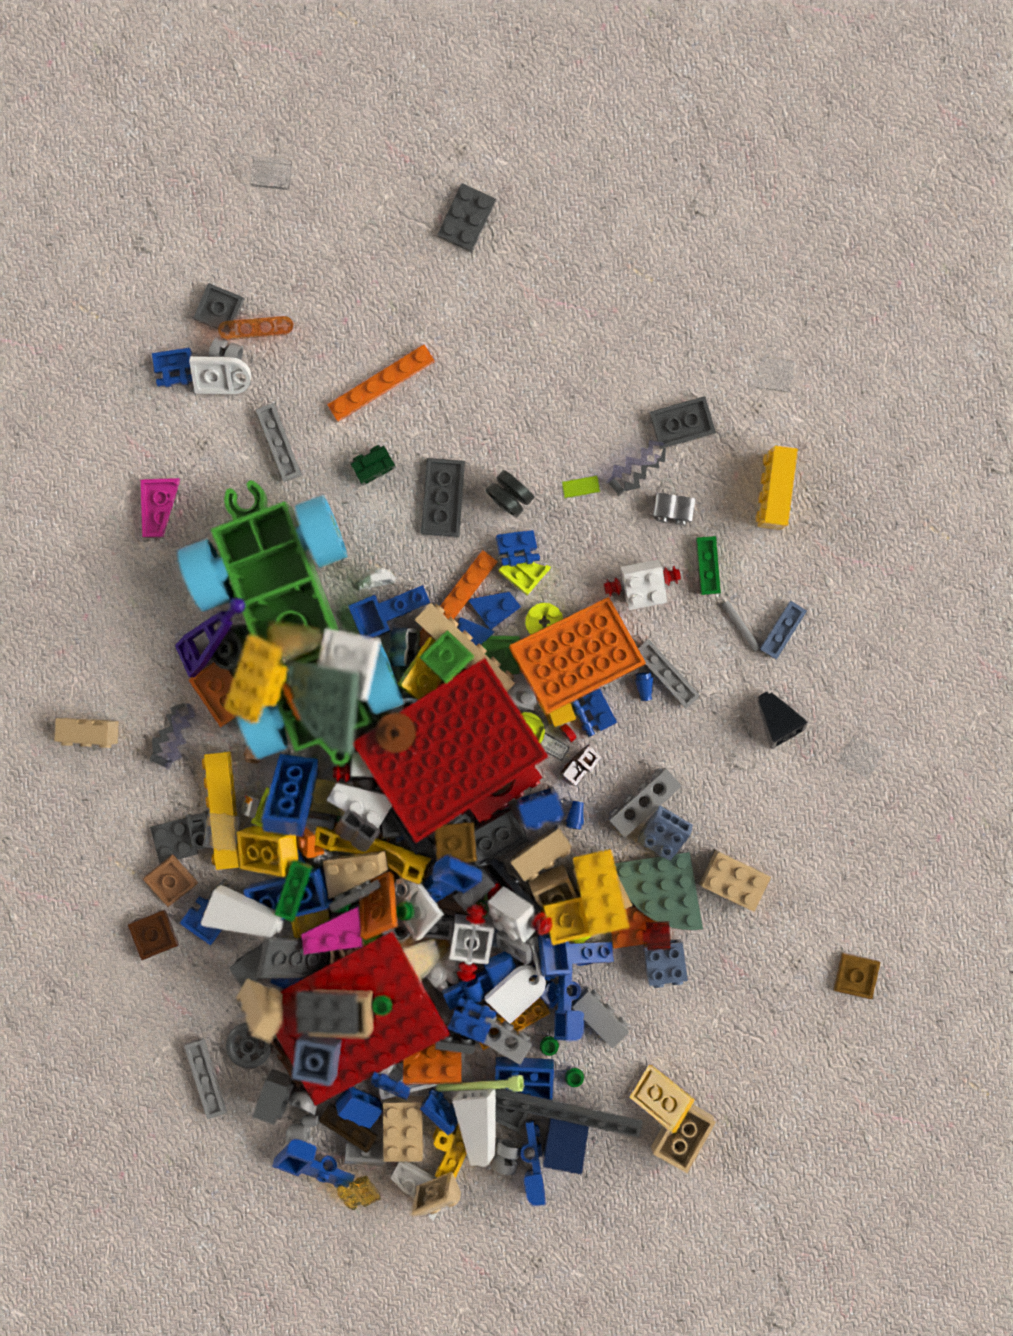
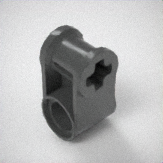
M207 810L201 814H187V825L190 831L191 843L197 849H203L210 845V835L212 833L211 828L208 826L209 813ZM199 835H203L206 838L204 845L198 842Z

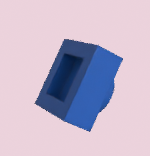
M550 980L546 984L540 998L551 1009L558 1003V996L556 995V984Z

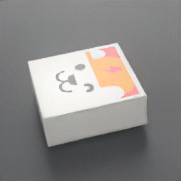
M245 794L240 813L254 818L260 800L252 795Z

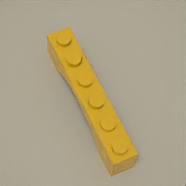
M316 827V846L329 851H342L354 854L385 851L388 867L401 878L420 885L427 875L431 862L429 857L415 854L410 850L375 838L368 850L363 852L355 848L350 841L339 837L334 830H330L328 827Z

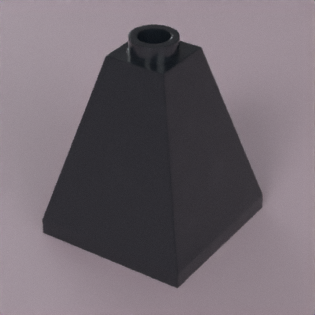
M767 691L758 696V706L771 749L805 731L808 724L806 719L772 692L769 694Z

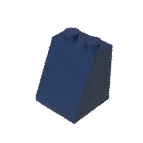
M549 1118L542 1152L543 1168L582 1175L589 1126Z

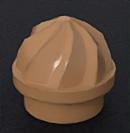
M250 747L246 748L243 754L245 762L250 764L260 763L261 759L255 757Z

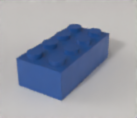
M285 754L279 755L262 816L263 831L303 836L319 773L318 759Z
M554 787L517 799L525 827H530L531 830L542 827L541 823L547 821L550 824L561 820L560 817L564 816Z
M322 866L312 868L296 917L326 910L330 906L329 904L333 903L332 898H328L326 879ZM287 875L251 884L243 890L246 897L276 910Z

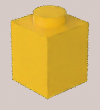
M570 703L546 715L549 725L553 723L554 727L576 720Z

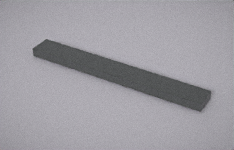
M495 1089V1106L633 1137L640 1136L643 1120L508 1090Z

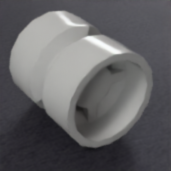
M216 337L211 344L208 357L224 356L242 360L243 346L235 343L228 344L227 340Z
M498 1139L495 1148L497 1155L493 1157L491 1168L500 1174L514 1175L518 1165L516 1159L519 1158L521 1152V1144L510 1139Z

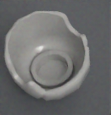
M307 1090L295 1091L289 1096L288 1101L290 1105L298 1107L300 1111L305 1110L309 1112L310 1116H315L317 1105H314Z

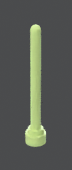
M513 1075L508 1080L438 1084L436 1090L438 1092L509 1088L513 1092L523 1091L524 1080L521 1075Z

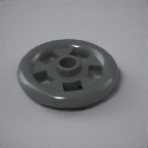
M246 1022L237 1025L229 1033L226 1041V1050L233 1063L239 1067L250 1069L266 1062L271 1054L272 1044L264 1040V1047L259 1048L258 1040H262V1038L247 1035L250 1029ZM237 1035L243 1037L240 1044L234 1042ZM251 1042L253 1047H247L246 1043ZM238 1049L245 1054L242 1058L236 1054ZM257 1052L259 1058L252 1060L250 1055Z

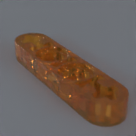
M287 316L231 320L222 322L218 327V333L224 340L281 336L290 334L294 324L291 318ZM273 321H277L276 325H281L282 321H286L290 326L286 331L283 327H277L278 332H274ZM263 322H268L271 325V330L267 333L260 329V325ZM238 324L239 335H235L236 331H231L228 336H226L225 332H221V330H224V326H228L229 329H235L234 325ZM249 324L252 327L251 333H242L241 326Z

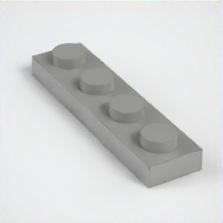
M272 403L256 409L283 481L286 482L302 476L275 404Z
M649 639L638 648L646 662L645 665L684 708L689 707L700 697L697 691Z
M202 1038L186 1043L184 1047L206 1118L210 1119L226 1114V1106L205 1039Z

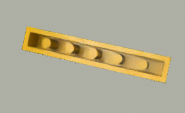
M231 751L204 754V758H202V768L206 770L204 787L208 789L206 806L210 809L208 826L212 828L210 845L214 848L212 864L215 865L216 870L239 868L237 841L239 826Z

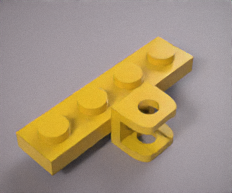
M459 1123L450 1135H447L437 1126L432 1136L433 1144L437 1149L445 1153L437 1168L435 1177L437 1178L452 1172L456 1179L467 1155Z

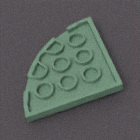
M287 661L288 686H291L294 696L292 701L302 722L316 738L322 739L330 748L346 754L352 753L359 672L297 661Z
M690 852L676 854L671 861L664 857H654L615 863L617 875L631 903L645 916L671 928L703 930Z

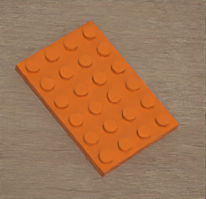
M609 597L509 646L513 657L545 715L646 664Z

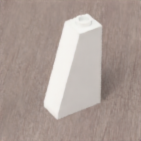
M220 885L213 891L201 925L271 937L276 932L279 933L283 922L281 917L274 915L276 910Z
M495 1089L460 1091L452 1102L470 1166H487L495 1156Z

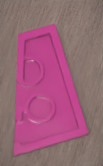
M181 479L140 480L142 537H164Z
M358 906L302 933L304 954L362 947L363 940L361 938Z

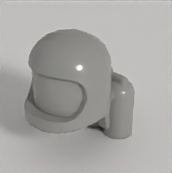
M306 1115L299 1120L301 1124L289 1126L286 1131L287 1143L289 1144L294 1139L310 1143V1127L320 1124L321 1116Z

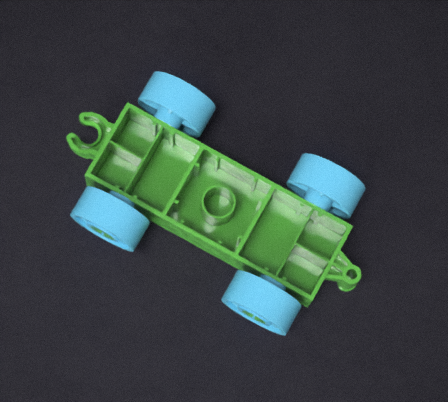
M252 480L247 482V488L255 499L253 506L249 509L240 508L237 503V492L231 488L227 489L224 502L233 521L211 529L221 556L218 555L209 539L180 548L177 552L183 577L194 601L203 612L231 602L233 594L229 583L230 580L236 597L241 598L245 602L246 607L242 613L250 634L281 648L282 652L277 665L287 667V661L318 665L325 630L339 631L309 550L320 568L348 557L342 535L327 499L324 495H320L296 504L295 510L300 523L299 526L293 508L284 501L271 507L267 506L266 493L256 482ZM379 643L367 701L375 715L404 704L395 674L381 643ZM286 672V679H285V681H284L283 683H287V682H288L287 672ZM282 687L276 705L263 706L257 723H251L237 716L243 735L257 759L288 748L286 728L295 752L319 743L331 756L333 763L343 765L352 761V753L346 754L330 748L322 739L316 738L302 720L296 718ZM359 698L356 699L354 730L374 722L366 700Z

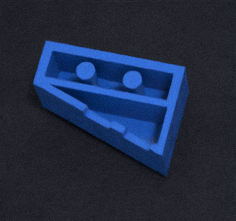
M496 1057L495 1081L508 1080L513 1075H521L524 1080L523 1091H520L521 1093L553 1100L554 1059L524 1058L520 1065L508 1057Z

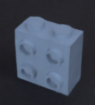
M660 805L640 830L637 842L671 861L691 836L693 825Z
M681 939L643 944L649 986L661 988L664 987V984L682 985L683 981H688Z

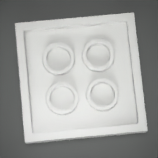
M326 629L318 665L359 672L357 698L367 700L380 640Z

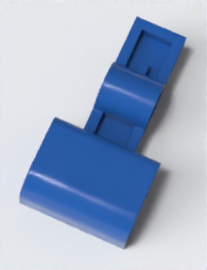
M422 585L379 603L376 595H373L348 607L360 635L373 639L391 631L387 621L406 615L431 602Z
M446 855L435 862L433 874L427 878L424 888L433 901L437 903L455 890L465 893L482 881V871L452 856Z
M549 935L538 937L542 977L570 975L573 973L572 965L575 964L576 966L614 962L611 942L569 944V941L551 945Z
M504 951L489 958L488 964H483L485 970L477 973L475 979L461 981L443 990L442 994L449 1009L452 1010L459 1006L457 1004L460 997L466 1000L469 998L473 1000V1003L483 1000L484 993L492 990L516 969L512 955Z
M572 974L558 977V984L556 985L558 1010H555L554 1040L577 1041L583 1036L584 1013L571 1010L572 999L578 998L581 993L579 984L572 982ZM569 985L572 987V994L570 996L567 994V987Z
M534 1120L526 1121L528 1142L523 1144L521 1148V1158L527 1163H532L533 1169L525 1172L524 1183L528 1202L533 1206L546 1205L539 1157L543 1156L541 1144L537 1145L536 1137L540 1136L538 1124L534 1125ZM531 1147L534 1149L535 1154L532 1157H527L524 1154V1150Z
M299 1139L292 1140L275 1156L272 1165L273 1168L295 1176H300L302 1173L317 1178L319 1182L333 1184L338 1189L349 1187L354 1182L355 1177L354 1174L337 1169V1162L331 1156H325L319 1162L314 1160L316 1146Z

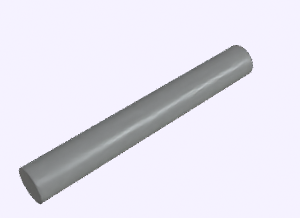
M727 600L722 606L754 651L758 650L760 645Z

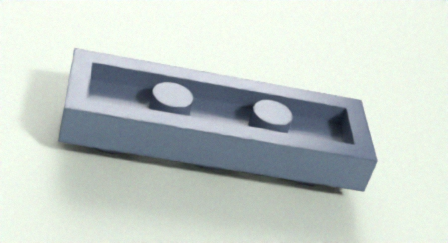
M789 601L759 650L777 660L807 610Z

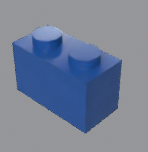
M354 1087L345 1090L335 1102L338 1115L342 1119L351 1120L357 1125L365 1126L369 1129L383 1112L379 1098Z

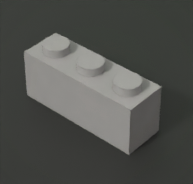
M587 987L578 998L572 1001V1008L575 1011H582L584 1013V1020L613 1049L629 1033L628 1023L621 1016L619 1018L615 1016V1010L608 1003L604 1004L600 1000L601 996L595 989L591 991Z

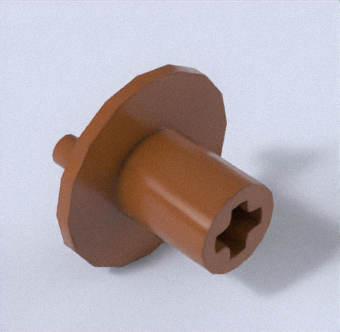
M391 713L379 721L376 728V738L385 750L401 752L408 749L413 743L415 727L406 715Z

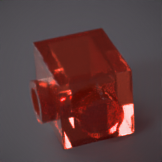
M669 921L646 922V930H642L643 942H647V950L671 949Z

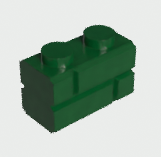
M380 445L374 446L369 450L371 453L365 456L360 454L353 458L354 462L350 463L363 486L396 468L384 445L382 447Z

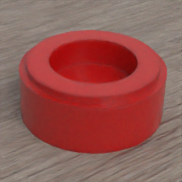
M563 724L559 728L569 742L572 743L577 739L576 734L567 724Z

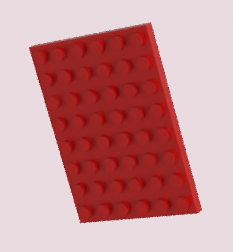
M485 657L453 677L447 684H442L399 712L406 715L415 727V738L408 749L401 752L385 750L376 738V728L353 742L357 752L415 842L423 839L549 757Z
M393 931L279 991L282 994V1023L275 1034L293 1067L297 1039L303 1034L297 1033L296 993L298 991H372V1003L380 995L387 996L392 1002V1009L387 1015L381 1016L373 1011V1031L367 1038L331 1037L342 1039L337 1078L331 1086L301 1080L315 1106L370 1078L374 1072L379 1073L448 1037L450 1034Z

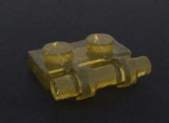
M367 1175L358 1177L355 1181L349 1183L350 1188L348 1189L343 1186L337 1188L338 1197L351 1210H355L360 1204L366 1207L381 1200L380 1192Z

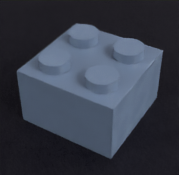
M303 1033L297 1039L292 1079L331 1086L337 1078L342 1039L326 1036H309V1033Z

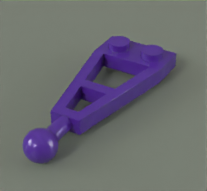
M241 598L232 599L229 604L230 608L227 611H219L186 633L175 644L188 677H195L206 666L232 626L231 618L245 610L246 605ZM219 621H221L222 624L220 625L218 630L215 631L213 626ZM205 632L209 644L200 656L193 639Z

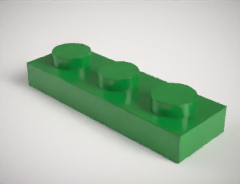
M716 536L696 538L700 593L701 595L720 594Z
M295 859L292 861L274 915L291 922L295 920L313 866Z

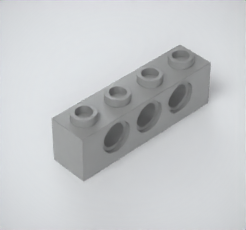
M666 768L657 769L652 774L653 778L648 783L644 781L637 788L639 791L634 796L632 794L627 796L623 800L624 805L620 808L615 807L609 813V821L624 837L629 835L682 787ZM656 783L662 784L663 789L660 793H654L653 786ZM642 796L648 797V804L645 806L639 805V798ZM627 809L634 810V816L631 819H627L624 816Z
M472 1010L469 1011L470 1015L479 1018V1013ZM497 1016L494 1019L486 1017L485 1021L491 1023V1027H496L499 1032L496 1035L488 1032L484 1044L521 1065L532 1046L531 1036L524 1031H516L513 1029L514 1026L507 1021L501 1022L497 1020ZM508 1037H513L516 1041L510 1045L505 1040Z

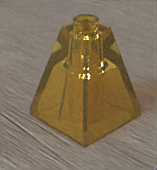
M271 622L267 628L269 642L280 647L282 650L277 665L284 666L287 664V661H294L322 645L324 639L323 631H319V628Z
M430 938L401 947L418 978L422 981L447 953V948L450 945L447 940Z

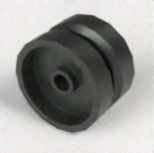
M502 470L497 476V481L501 486L491 483L485 491L499 507L513 517L518 518L523 512V507L519 502L529 505L534 499V495L513 475Z
M238 624L230 627L211 657L217 666L227 670L238 667L247 638L251 635L247 625Z

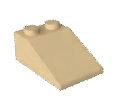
M563 865L538 875L531 881L528 880L532 893L542 909L544 905L577 898Z
M452 1172L416 1187L411 1209L412 1217L425 1216L429 1213L435 1214L446 1206H455L460 1201L461 1190Z

